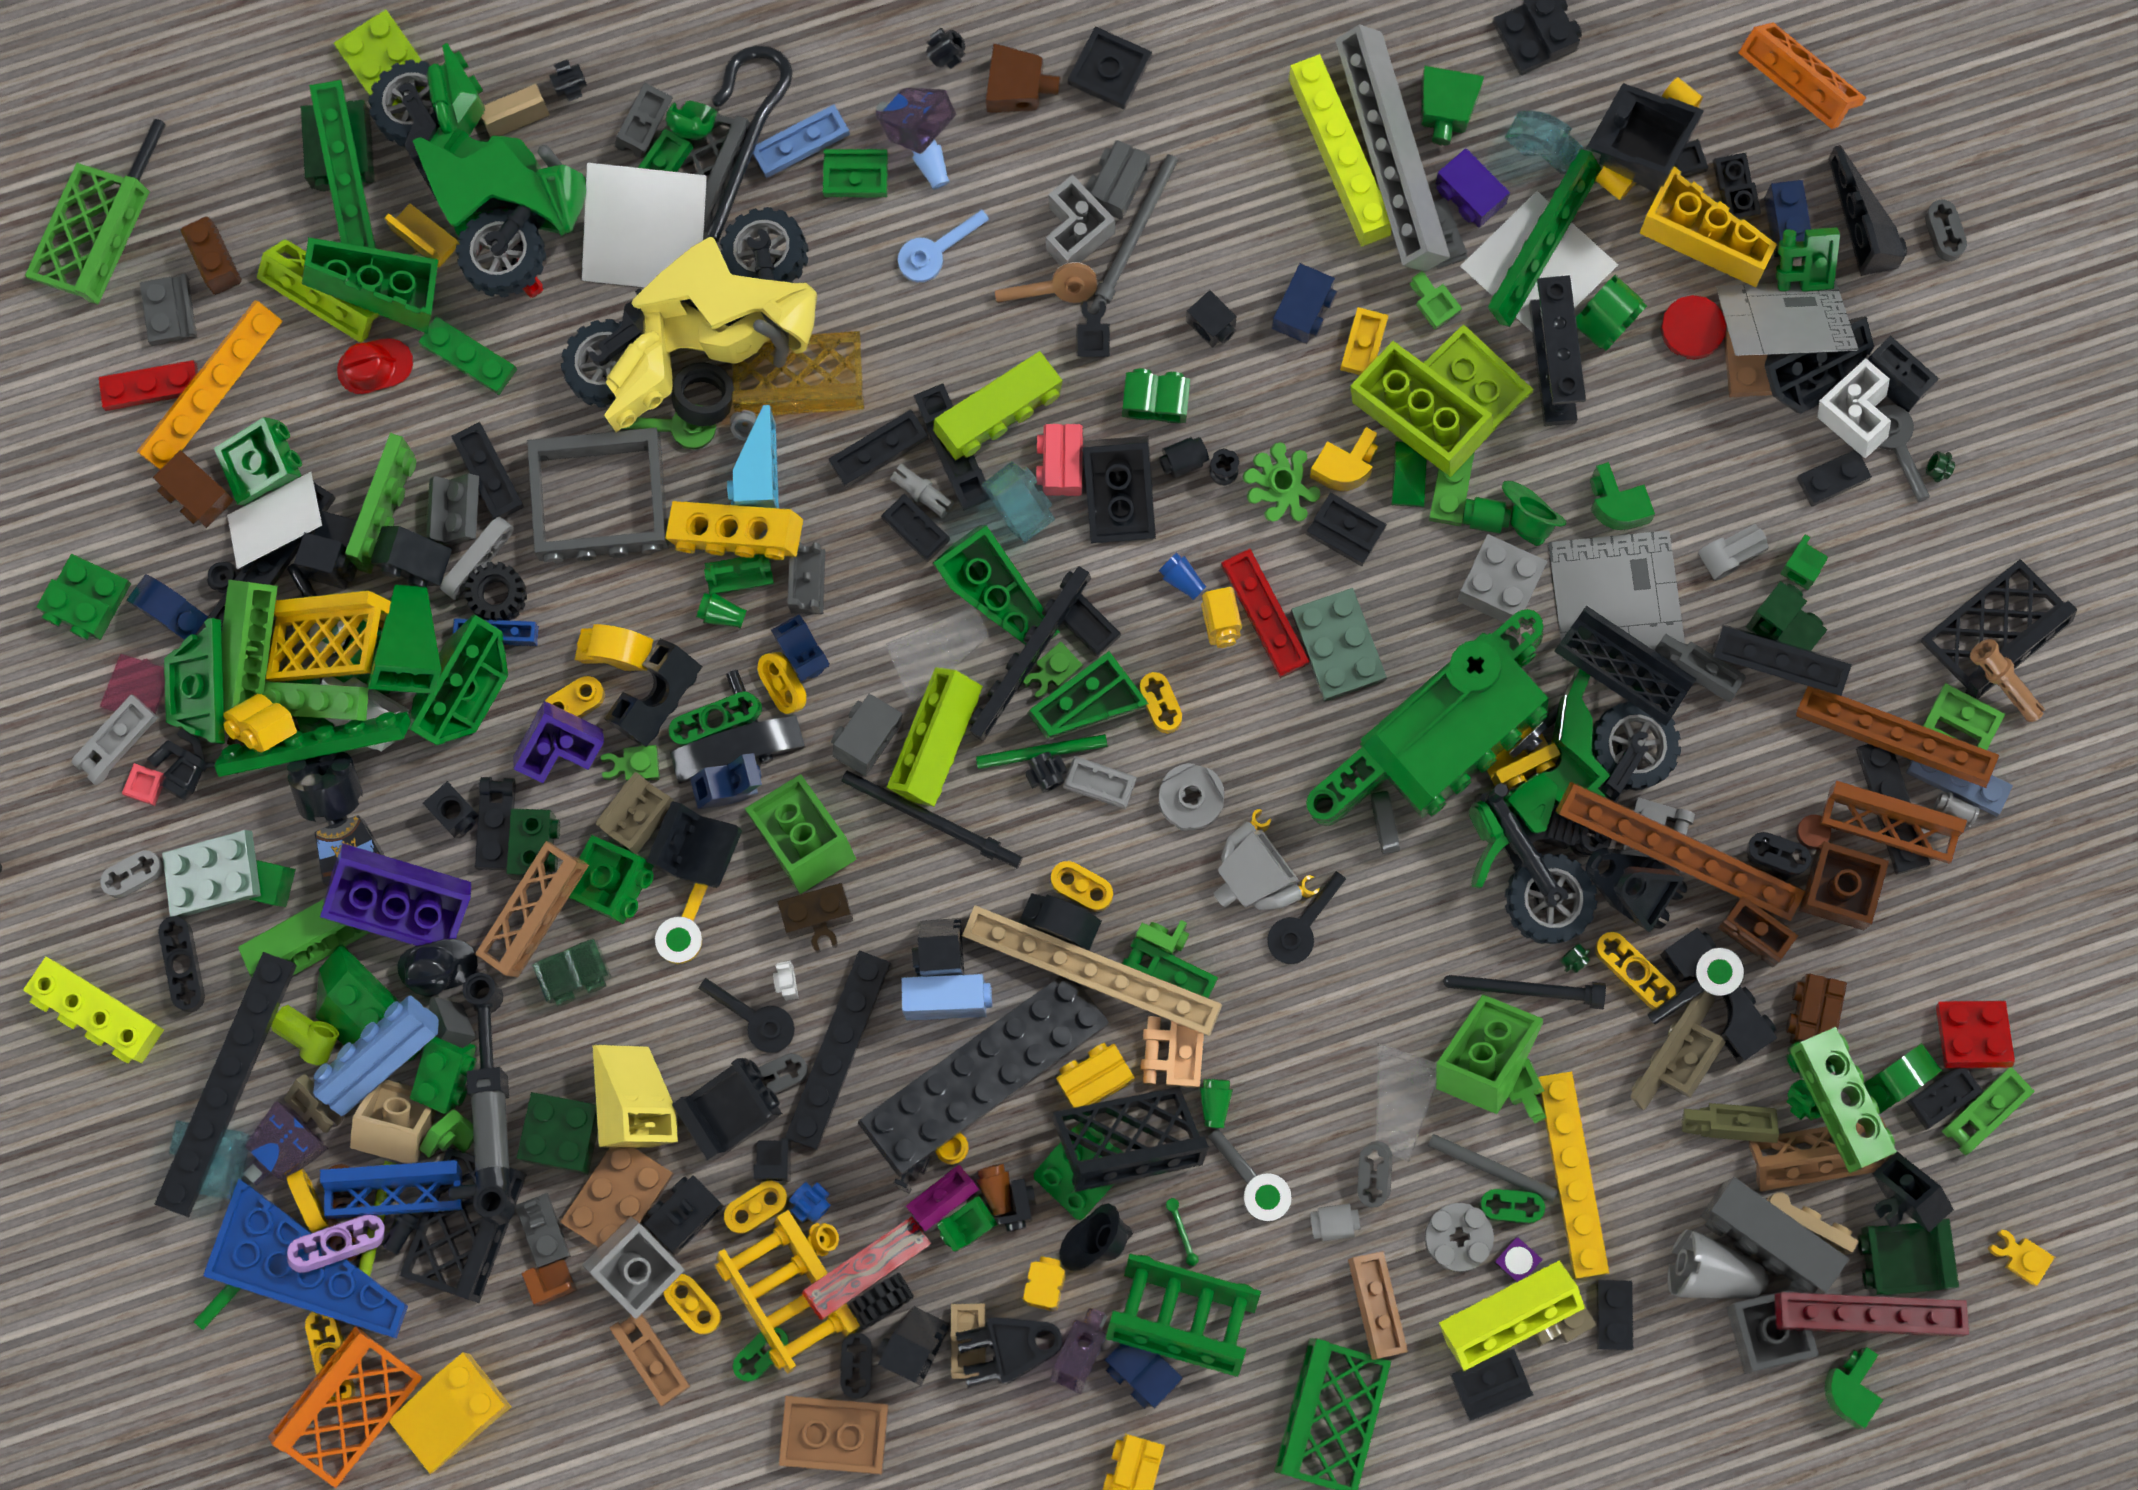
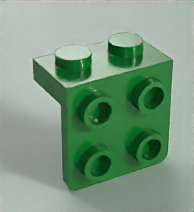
M1079 1123L1071 1131L1080 1134L1085 1125ZM1089 1128L1084 1136L1100 1146L1105 1139L1102 1133L1092 1128ZM1061 1142L1033 1174L1035 1181L1076 1220L1084 1219L1114 1185L1111 1184L1076 1192L1071 1181L1073 1172ZM1110 1142L1105 1147L1116 1154L1123 1153L1121 1149L1114 1147ZM1081 1145L1075 1151L1079 1162L1093 1159L1096 1154Z

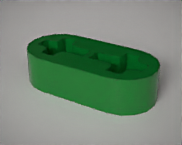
M1491 1189L1481 1197L1479 1203L1480 1210L1484 1212L1487 1219L1492 1221L1533 1224L1539 1221L1545 1212L1543 1199L1536 1193ZM1496 1195L1499 1202L1510 1204V1209L1501 1208L1497 1214H1493L1492 1208L1486 1207V1201H1491L1493 1196ZM1527 1199H1532V1204L1538 1206V1212L1532 1213L1531 1218L1526 1217V1211L1516 1210L1515 1204L1523 1205L1527 1202Z
M779 1327L774 1328L777 1335H781L782 1338L780 1340L783 1345L789 1344L787 1333ZM762 1332L734 1359L733 1371L736 1377L742 1381L754 1382L774 1365L769 1356V1351L772 1349H769L765 1354L761 1352L768 1344ZM759 1354L761 1358L754 1365L757 1370L756 1373L752 1375L747 1372L743 1375L741 1370L744 1366L741 1361L744 1358L750 1361Z

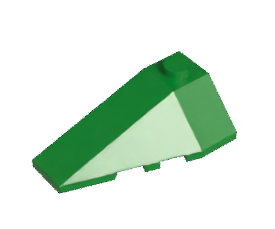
M979 525L953 543L933 562V565L953 592L1026 646L1027 643L1024 642V638L1033 625L1039 626L1045 617L1042 615L1044 608L987 525ZM1057 630L1053 637L1058 635L1060 631Z

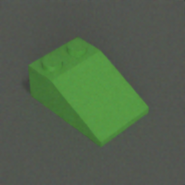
M801 774L745 808L752 822L799 894H802L857 860L846 836Z
M1482 995L1436 1063V1089L1498 1114L1516 1084L1542 1027L1543 1018Z

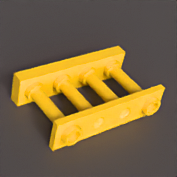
M787 1210L776 1217L774 1222L776 1228L773 1229V1234L731 1259L725 1249L719 1251L716 1257L718 1263L715 1264V1267L724 1282L730 1280L772 1349L769 1351V1356L774 1365L779 1370L784 1368L786 1373L789 1374L796 1367L792 1357L834 1331L837 1334L842 1332L846 1338L851 1333L857 1332L860 1324L848 1305L845 1304L827 1317L828 1320L786 1346L781 1342L774 1328L810 1307L809 1303L801 1295L766 1317L756 1299L798 1273L801 1276L806 1274L811 1284L828 1274L790 1211ZM782 1245L784 1247L788 1245L794 1255L791 1258L792 1262L748 1288L738 1270L777 1246Z

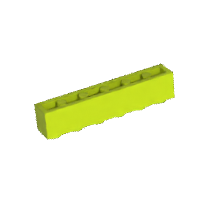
M1319 54L1290 65L1289 82L1361 247L1391 236L1392 228L1381 192L1321 55Z

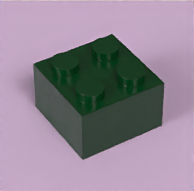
M531 1092L516 1159L523 1163L589 1175L598 1134L596 1104Z

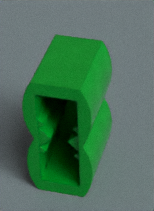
M1143 368L1134 369L1133 372H1126L1122 417L1137 420H1156L1167 423H1186L1190 379L1184 377L1179 372H1166L1165 375L1158 376L1152 374V371Z

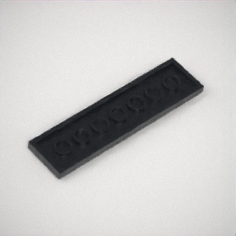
M1060 976L858 1121V1125L898 1177H901L1099 1033L1110 1022L1079 983Z

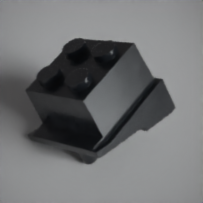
M1622 83L1586 149L1601 154L1600 165L1656 193L1660 185L1664 186L1695 131L1704 110L1670 97L1666 99Z

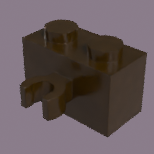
M842 883L777 901L789 939L814 933L811 944L816 953L820 952L819 940L823 937L831 940L833 948L838 946L835 934L828 928L854 921Z

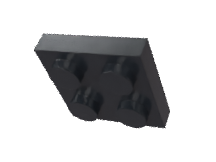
M1095 26L1068 78V85L1125 110L1152 58V51Z

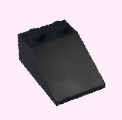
M1149 436L1084 441L1083 454L1091 543L1156 539Z

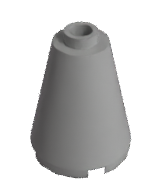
M1684 1230L1678 1237L1672 1253L1678 1254L1675 1265L1669 1264L1668 1287L1671 1294L1680 1298L1754 1299L1760 1293L1765 1292L1768 1285V1275L1765 1273L1764 1267L1759 1263L1695 1230Z

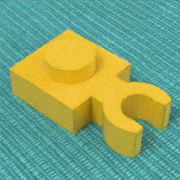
M1999 1230L1997 1235L2005 1240V1248L1999 1249L1992 1244L1987 1248L1989 1252L1998 1257H2008L2009 1261L2005 1268L2031 1285L2038 1286L2055 1257L2027 1238H2023L2018 1245L2015 1242L2014 1236L2009 1231Z

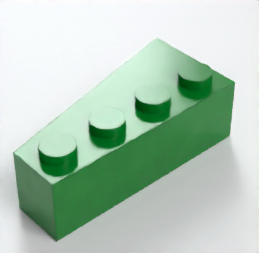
M308 237L302 285L421 332L428 333L439 259Z

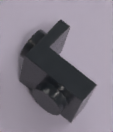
M1024 1178L1011 1181L1017 1214L997 1218L998 1226H1006L1007 1232L1026 1229V1222H1032L1030 1206H1035L1036 1200L1033 1185L1026 1186Z

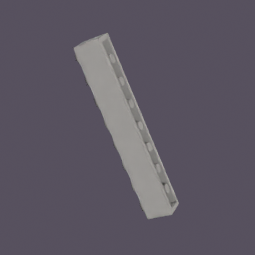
M1359 24L1335 39L1402 265L1426 272L1449 259L1450 254L1383 33Z

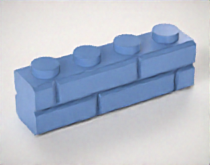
M411 995L406 997L401 1003L398 1001L393 1002L385 1011L384 1018L377 1024L375 1022L369 1023L362 1031L360 1039L354 1044L350 1042L345 1044L339 1051L335 1061L330 1065L324 1063L318 1068L314 1074L313 1093L315 1097L324 1104H328L341 1117L344 1116L438 1034L439 1019Z

